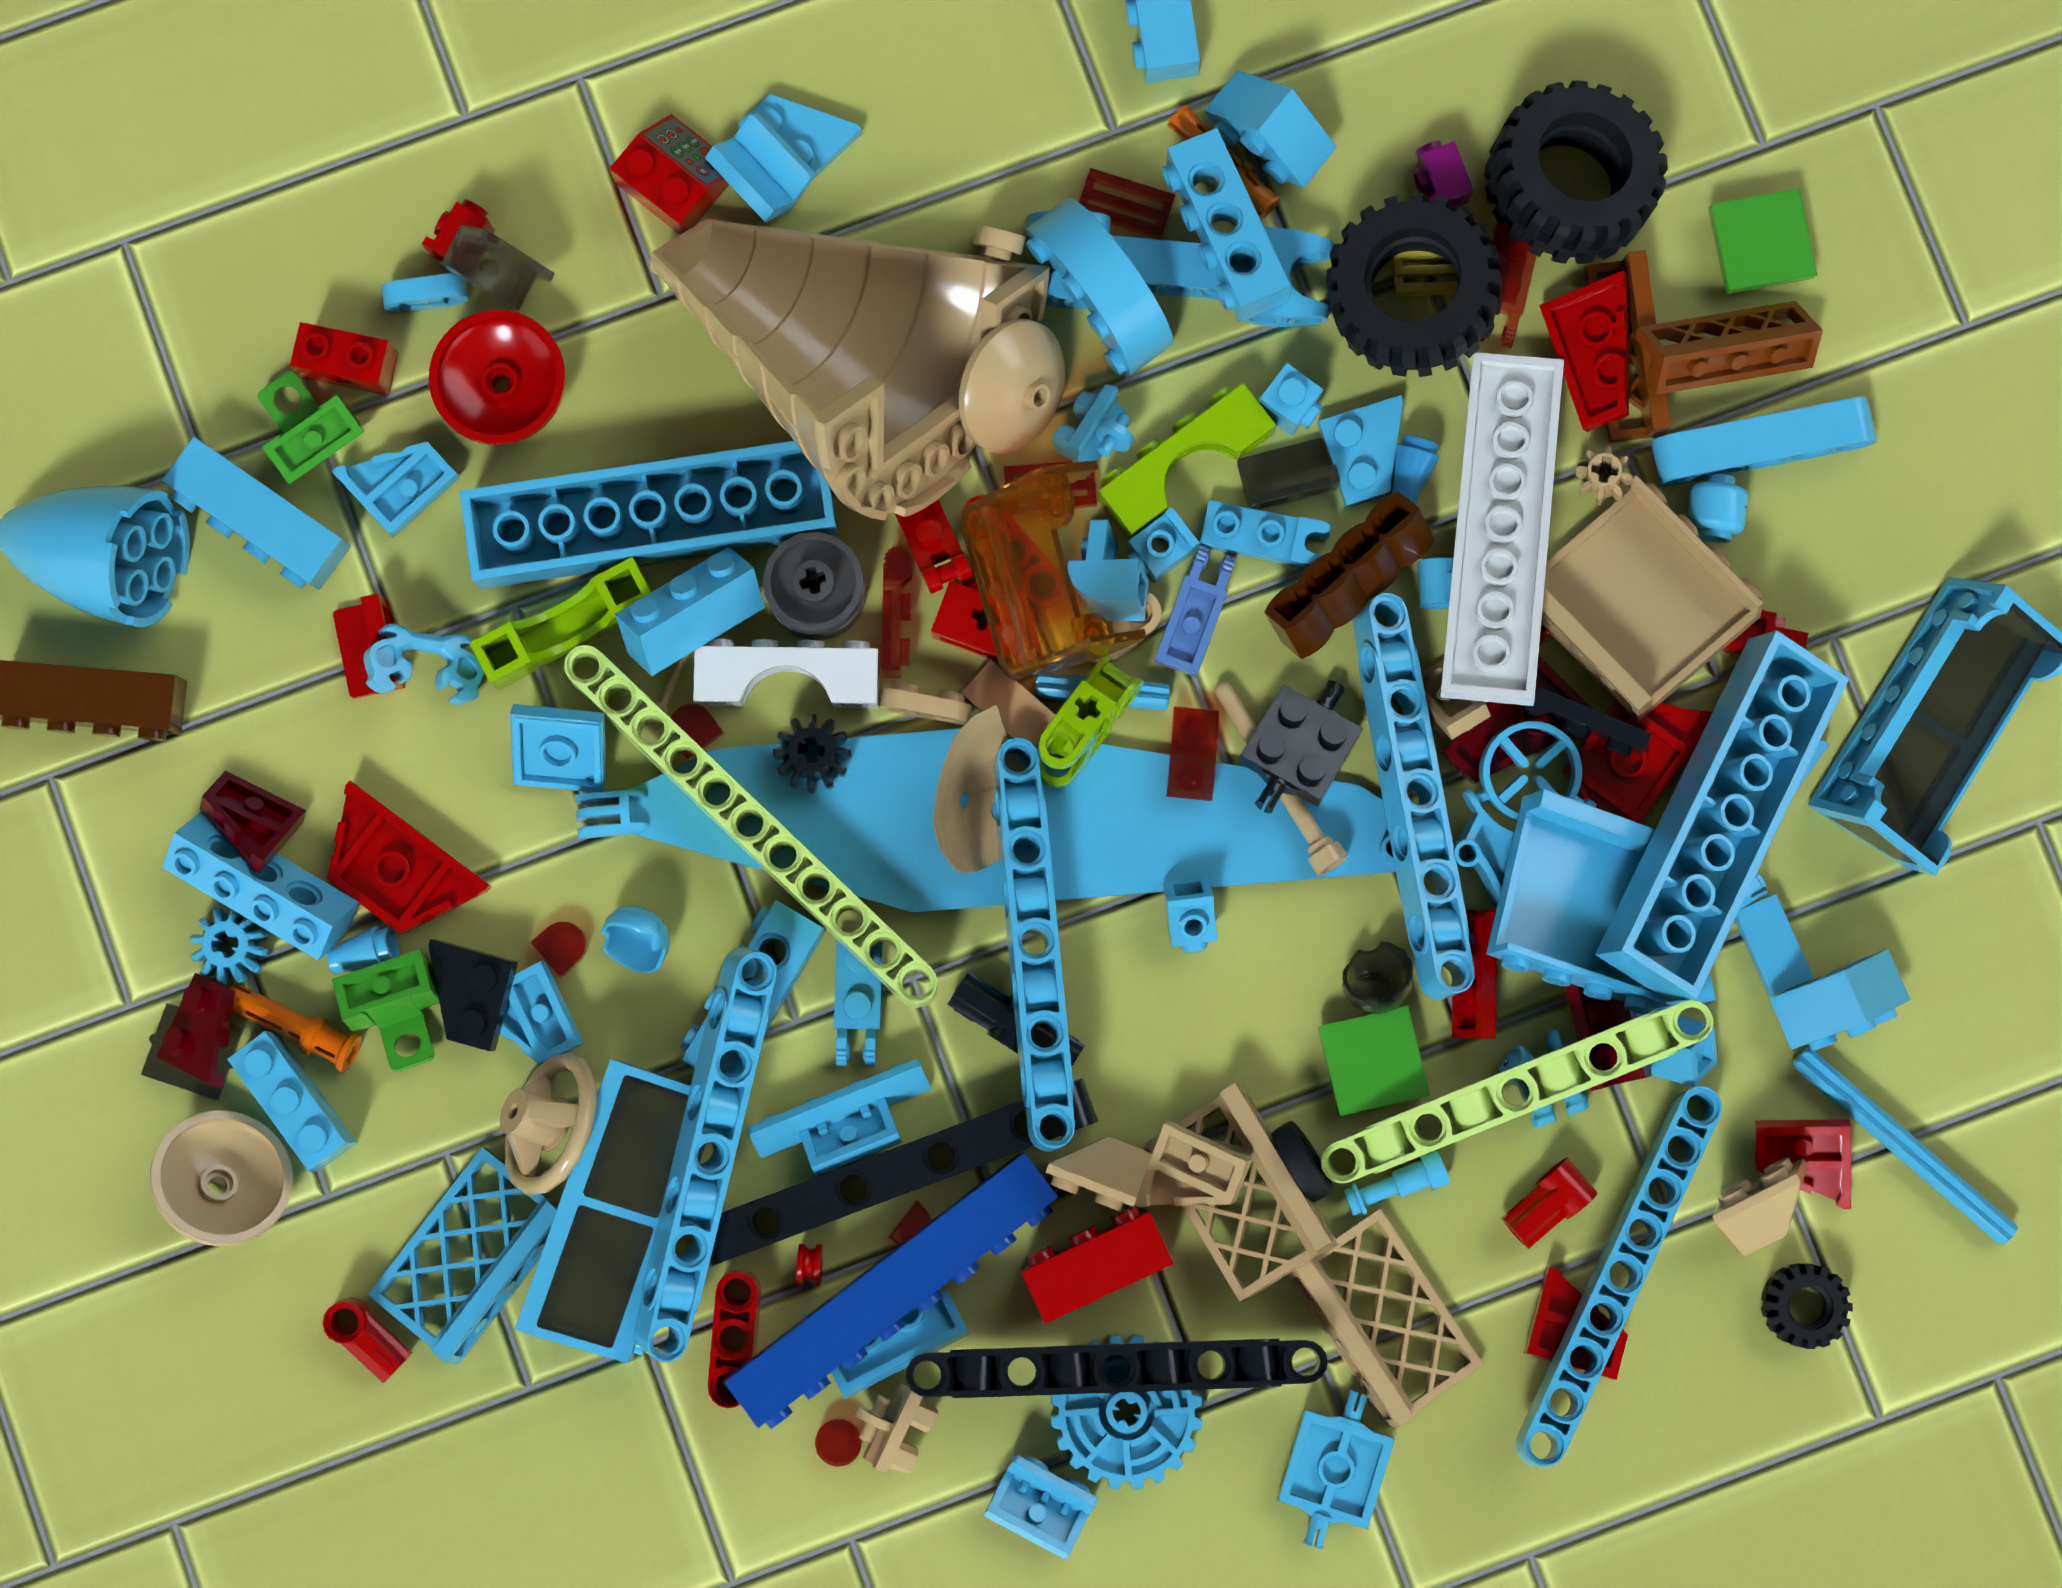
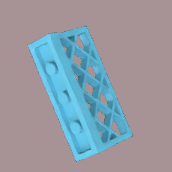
M485 1147L480 1148L368 1293L369 1297L432 1348L431 1351L445 1363H461L537 1264L559 1205L555 1204L543 1193L528 1195L538 1205L526 1220L511 1222L509 1196L525 1193L518 1188L508 1189L507 1179L510 1181L505 1163ZM487 1162L498 1171L500 1191L477 1194L475 1176ZM467 1188L468 1195L460 1196ZM500 1197L502 1223L480 1226L477 1201ZM469 1202L471 1228L448 1231L447 1212L453 1204ZM439 1224V1232L432 1233L436 1226ZM520 1227V1229L512 1237V1228ZM503 1230L505 1245L503 1251L498 1257L483 1259L480 1233ZM472 1235L474 1260L451 1264L449 1238ZM440 1239L442 1265L420 1268L419 1248L425 1241ZM410 1261L411 1270L402 1271ZM491 1265L490 1268L484 1274L483 1266ZM474 1267L476 1286L468 1295L454 1296L452 1270ZM443 1271L445 1298L422 1301L420 1275ZM411 1276L413 1302L397 1305L385 1293L396 1278ZM463 1302L455 1312V1303ZM446 1304L447 1323L439 1334L435 1336L425 1328L423 1307ZM414 1309L415 1319L405 1310Z

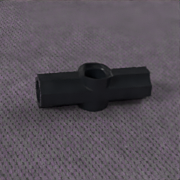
M968 971L947 1005L968 1020L988 1030L986 1034L1018 1054L1013 995H1010V997L1006 996ZM1041 1024L1032 1027L1031 1038L1037 1046L1043 1048L1052 1046L1054 1035L1049 1027ZM1069 1035L1071 1065L1073 1066L1085 1045Z

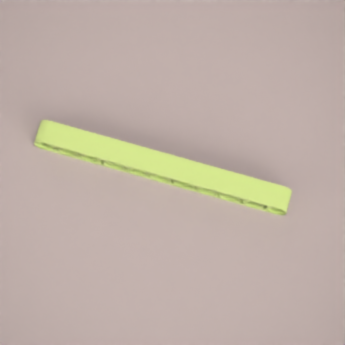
M581 645L568 653L565 658L564 668L574 688L599 712L605 713V718L898 999L913 1008L925 1007L933 1001L938 989L936 973L600 650L593 646ZM590 660L599 664L598 672L592 678L580 679L576 676L578 666L584 661ZM623 691L631 694V703L625 709L617 711L608 707L609 699L616 692ZM656 722L664 726V734L657 741L647 742L641 739V731L647 724ZM688 753L697 757V764L689 773H678L673 769L674 761L681 754ZM714 785H725L730 789V796L723 804L713 805L706 801V793ZM757 816L763 821V828L760 833L751 837L739 833V824L744 818ZM788 847L794 850L797 854L795 862L788 868H777L771 863V858L777 849ZM818 878L828 882L830 889L823 899L811 900L805 896V886L812 879ZM848 910L857 911L863 917L862 925L853 932H845L837 925L839 916ZM879 942H889L897 950L895 958L887 964H878L870 957L871 949ZM915 973L923 974L930 981L928 991L917 997L911 996L903 988L906 978Z

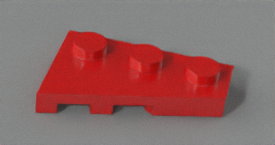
M1622 270L1539 305L1557 358L1564 359L1563 375L1582 429L1586 432L1629 415L1627 273Z

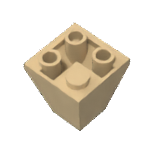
M1108 1136L1049 1162L1045 1173L1053 1175L1051 1185L1076 1195L1080 1186L1097 1192L1094 1202L1121 1212L1124 1203L1134 1207L1152 1153Z
M1789 1157L1783 1158L1765 1168V1174L1760 1177V1180L1750 1184L1747 1178L1739 1180L1723 1190L1724 1195L1718 1198L1719 1204L1712 1217L1718 1227L1744 1257L1787 1235L1808 1167L1804 1158L1794 1163L1790 1161Z

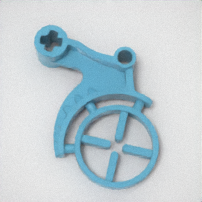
M1538 721L1518 722L1496 733L1487 743L1480 759L1479 779L1482 791L1474 794L1469 788L1462 792L1463 798L1472 814L1459 837L1453 839L1454 857L1457 866L1473 867L1481 878L1489 899L1496 909L1514 832L1495 822L1486 813L1481 804L1488 801L1499 813L1517 821L1519 813L1509 809L1504 804L1528 782L1526 775H1518L1497 795L1494 792L1490 779V764L1498 746L1506 752L1518 767L1526 768L1529 766L1528 759L1507 736L1518 730L1532 728L1547 732L1557 740L1533 761V767L1536 769L1544 768L1565 749L1570 761L1571 777L1564 797L1595 808L1597 803L1590 799L1583 800L1577 796L1582 781L1580 755L1572 740L1563 731L1548 723ZM1534 776L1532 778V783L1539 791L1545 789L1558 794L1542 776ZM1462 846L1466 849V856L1463 860L1459 857V850Z

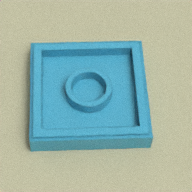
M513 704L510 712L513 785L585 792L605 791V713Z

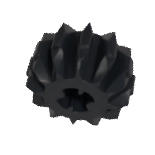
M815 714L809 715L808 727L802 728L797 718L792 719L790 723L795 734L791 735L786 731H779L777 735L778 740L786 745V747L773 749V757L775 759L786 760L777 767L779 776H787L793 773L789 782L790 787L793 789H797L803 780L806 779L808 793L816 792V780L822 779L827 789L833 788L834 783L829 774L832 772L837 776L845 777L847 769L838 761H846L852 757L850 749L840 747L848 740L847 734L842 731L831 735L834 731L835 722L830 718L824 722L821 728H818L817 716ZM817 745L819 753L824 755L823 757L817 755V762L808 763L806 756L801 754L802 750L808 753L807 746Z

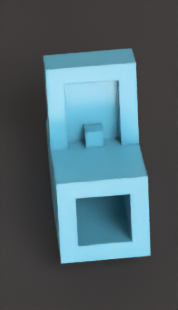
M1108 519L1090 520L1088 537L1083 538L1081 543L1082 560H1070L1067 565L1069 577L1081 601L1092 614L1104 620L1145 621L1149 579L1140 560L1116 559L1118 540Z

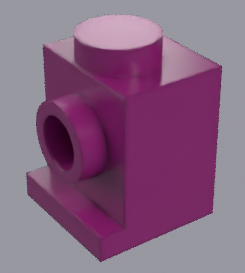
M1433 141L1419 147L1415 151L1418 158L1417 169L1413 170V177L1418 192L1424 193V195L1427 194V202L1434 203L1435 197L1438 195L1450 199L1451 208L1467 204L1474 189L1455 141L1444 145L1440 141Z

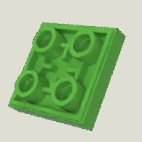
M1799 188L1719 202L1709 206L1708 211L1726 294L1810 280L1817 276Z
M1409 1006L1317 1027L1338 1116L1430 1096Z

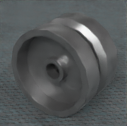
M822 532L799 533L783 541L768 558L763 574L764 595L778 623L793 635L808 640L832 639L849 630L860 617L867 597L865 576L854 551L838 537ZM815 581L821 582V592L811 594L808 588L809 585Z

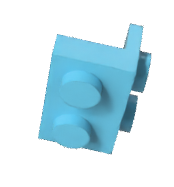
M1015 1455L1006 1468L983 1516L1066 1560L1098 1498L1090 1494V1490L1083 1483L1070 1478L1064 1480L1049 1472L1048 1467L1040 1460L1030 1456L1021 1457Z

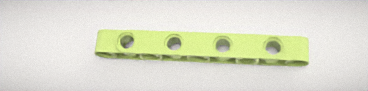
M1695 1000L1683 1001L1663 1010L1659 1008L1357 1130L1356 1134L1338 1140L1328 1146L1321 1158L1322 1171L1327 1178L1341 1184L1354 1181L1371 1173L1377 1174L1678 1053V1050L1702 1041L1710 1034L1714 1022L1712 1013L1706 1005ZM1690 1007L1701 1010L1706 1020L1703 1030L1694 1035L1682 1032L1677 1022L1681 1011ZM1606 1043L1616 1050L1618 1058L1612 1068L1600 1070L1591 1063L1590 1052L1597 1044ZM1510 1079H1521L1529 1087V1098L1525 1103L1514 1105L1505 1099L1503 1088ZM1423 1114H1434L1440 1119L1442 1133L1437 1139H1425L1418 1132L1417 1123ZM1337 1149H1348L1355 1156L1356 1165L1352 1173L1343 1174L1333 1167L1332 1156Z

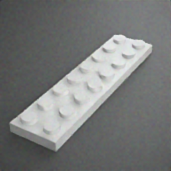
M1477 352L1473 354L1441 698L1527 706L1534 705L1564 359Z

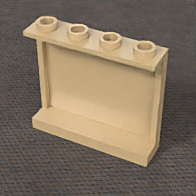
M1637 475L1631 479L1630 490L1622 496L1621 501H1616L1547 560L1541 624L1636 723L1757 621L1761 616L1763 602L1761 601L1762 594L1759 589L1747 578L1740 580L1729 569L1730 562L1722 551L1715 546L1708 548L1697 537L1699 532L1692 521L1683 514L1677 516L1666 505L1667 499L1661 490L1653 483L1646 485Z

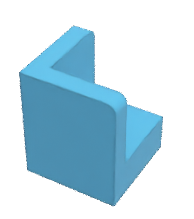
M1678 1016V1027L1685 1034H1698L1705 1027L1704 1022ZM1714 1025L1710 1034L1702 1041L1682 1048L1676 1054L1649 1064L1652 1076L1695 1087L1718 1063Z

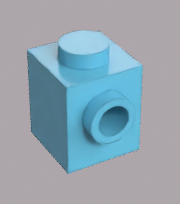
M1286 363L1260 397L1259 403L1279 428L1293 436L1301 424L1308 429L1323 409V406L1318 403L1323 389Z

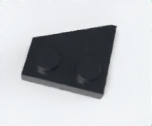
M430 939L428 946L446 1039L489 1052L495 1051L518 961L446 941Z

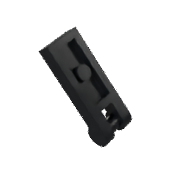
M1543 688L1535 689L1533 706L1520 705L1521 712L1529 719H1539L1545 715L1562 722V731L1584 740L1587 739L1589 734L1606 741L1604 744L1605 749L1627 758L1630 757L1631 752L1639 755L1645 751L1651 737L1649 732Z

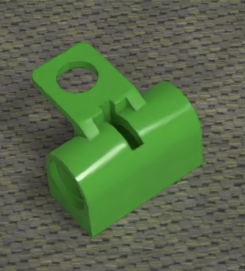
M293 371L286 372L258 393L259 401L283 432L264 444L262 449L288 484L294 482L365 431L339 394L319 405L298 375ZM282 387L294 388L301 397L299 408L292 413L281 412L274 404V395Z
M420 949L332 979L342 1021L352 1032L377 1025L380 1029L389 1067L394 1072H400L433 1060L435 1052L423 1009L439 1004L433 967ZM407 1033L417 1034L421 1043L419 1050L412 1056H400L396 1052L398 1039Z

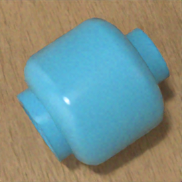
M1709 474L1707 482L1693 485L1690 489L1687 518L1696 526L1699 532L1697 537L1707 542H1732V536L1741 534L1745 529L1749 500L1748 492L1744 488L1735 485V477L1723 474Z

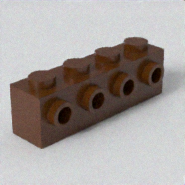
M0 660L1 727L29 730L30 722L46 723L47 731L74 734L76 726L93 727V735L105 737H120L121 730L138 731L137 738L166 741V734L181 735L187 681L174 674Z

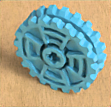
M1119 1334L1109 1336V1344L1144 1343L1142 1335L1133 1334L1130 1342H1123ZM1094 1340L1088 1343V1345H1100V1343ZM1110 1355L1103 1363V1374L1109 1381H1122L1129 1373L1128 1361L1122 1355ZM1191 1390L1051 1395L1050 1401L1052 1405L1058 1407V1413L1050 1416L1052 1428L1061 1429L1062 1431L1056 1442L1061 1451L1070 1449L1072 1452L1069 1463L1075 1469L1083 1465L1088 1468L1087 1479L1095 1483L1101 1477L1108 1478L1109 1487L1119 1489L1122 1481H1130L1133 1489L1143 1488V1482L1146 1478L1151 1477L1156 1483L1165 1480L1163 1470L1168 1467L1177 1471L1183 1465L1179 1457L1183 1450L1193 1452L1196 1443L1190 1436L1192 1431L1201 1430L1203 1421L1195 1416V1409L1203 1406L1202 1398L1199 1394L1192 1393ZM1125 1398L1129 1404L1138 1403L1139 1412H1133L1137 1418L1131 1423H1127L1124 1418L1115 1419L1113 1416V1410H1119L1115 1404L1120 1399Z

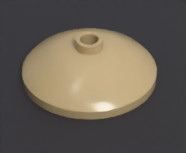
M1029 319L1010 320L991 330L974 349L966 364L960 383L959 414L966 434L977 446L997 454L1012 453L1029 445L1052 421L1064 391L1065 363L1059 341L1050 329Z
M216 1110L202 1112L178 1123L160 1142L150 1168L152 1197L157 1209L166 1222L183 1236L212 1246L243 1244L264 1234L277 1222L284 1212L293 1186L291 1161L280 1139L260 1121L233 1111ZM214 1182L221 1184L224 1188V1193L215 1194L211 1192L209 1184Z

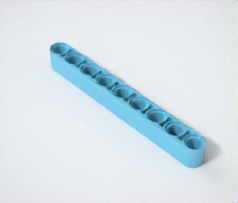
M1705 1086L1693 1087L1677 1095L1671 1103L1517 1435L1515 1442L1516 1452L1519 1458L1527 1465L1534 1467L1553 1466L1560 1462L1566 1453L1720 1119L1722 1112L1721 1099L1711 1088ZM1690 1097L1699 1099L1705 1106V1116L1702 1121L1695 1120L1689 1115L1687 1103ZM1672 1138L1680 1140L1686 1147V1158L1682 1163L1672 1159L1668 1153V1143ZM1653 1179L1662 1182L1667 1189V1198L1663 1204L1656 1203L1649 1195L1648 1188ZM1633 1221L1641 1222L1648 1230V1239L1644 1246L1636 1245L1629 1236V1228ZM1615 1262L1625 1266L1628 1271L1629 1280L1624 1288L1615 1286L1610 1279V1268ZM1596 1304L1603 1306L1609 1313V1324L1603 1331L1595 1328L1590 1321L1591 1309ZM1576 1347L1586 1350L1590 1357L1589 1367L1583 1373L1573 1369L1570 1363L1571 1352ZM1557 1389L1565 1391L1570 1398V1409L1563 1416L1557 1415L1552 1410L1550 1404L1551 1395ZM1537 1432H1543L1547 1435L1551 1443L1550 1452L1543 1459L1537 1458L1532 1453L1530 1447L1531 1438Z

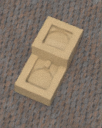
M992 660L985 665L960 693L965 695V699L979 712L997 704L1007 735L1011 739L1015 737L1025 738L1032 742L1034 746L1038 744L1042 733L1055 717L1051 710Z

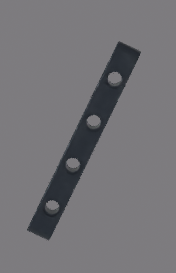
M1083 1078L1073 1081V1110L1075 1130L1099 1121ZM1023 1100L722 1212L710 1259L711 1265H717L1034 1146L1029 1137L1022 1136L1017 1132L1014 1125L1015 1117L1018 1113L1026 1110ZM1045 1117L1041 1120L1040 1132L1045 1139L1051 1140L1063 1135V1127L1059 1120L1054 1117ZM937 1142H945L954 1150V1161L946 1169L935 1168L929 1161V1149ZM853 1174L861 1176L867 1183L866 1195L862 1200L856 1202L848 1200L842 1193L843 1181L846 1177ZM764 1207L774 1209L779 1215V1227L772 1234L763 1233L756 1226V1214Z
M1280 1338L950 1350V1352L918 1355L907 1366L905 1376L910 1389L919 1396H952V1398L1281 1387L1282 1384L1316 1382L1324 1375L1328 1360L1323 1348L1313 1341H1280ZM1300 1348H1308L1316 1356V1367L1308 1375L1298 1374L1292 1365L1293 1355ZM1207 1351L1218 1353L1223 1362L1220 1374L1211 1379L1203 1377L1197 1367L1198 1359ZM1114 1354L1122 1355L1129 1364L1128 1375L1118 1382L1109 1381L1104 1376L1102 1369L1106 1358ZM1016 1358H1027L1035 1366V1377L1026 1385H1017L1008 1376V1367ZM923 1361H932L940 1369V1381L933 1388H922L915 1381L914 1370Z

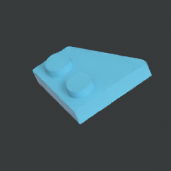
M769 94L738 123L740 129L750 114L759 113L815 172V178L862 135V129L856 123Z
M427 441L408 446L398 453L387 452L373 456L372 460L352 466L341 465L332 471L392 537L396 536L460 478Z

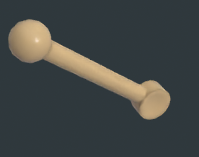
M689 654L675 663L661 699L655 703L668 716L669 708L667 705Z

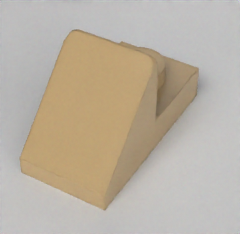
M1443 658L1421 671L1431 726L1441 740H1446L1449 737L1453 740L1491 717L1484 701L1440 697Z

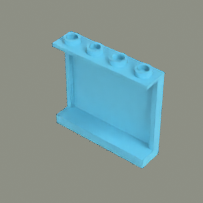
M1545 789L1523 796L1486 954L1501 959V966L1509 970L1528 972L1530 969L1542 973V980L1558 986H1570L1571 983L1584 988L1583 994L1599 1000H1611L1612 997L1625 1002L1624 1008L1635 1013L1647 1014L1652 1012V1009L1671 1006L1672 1002L1662 998L1595 955L1656 829Z

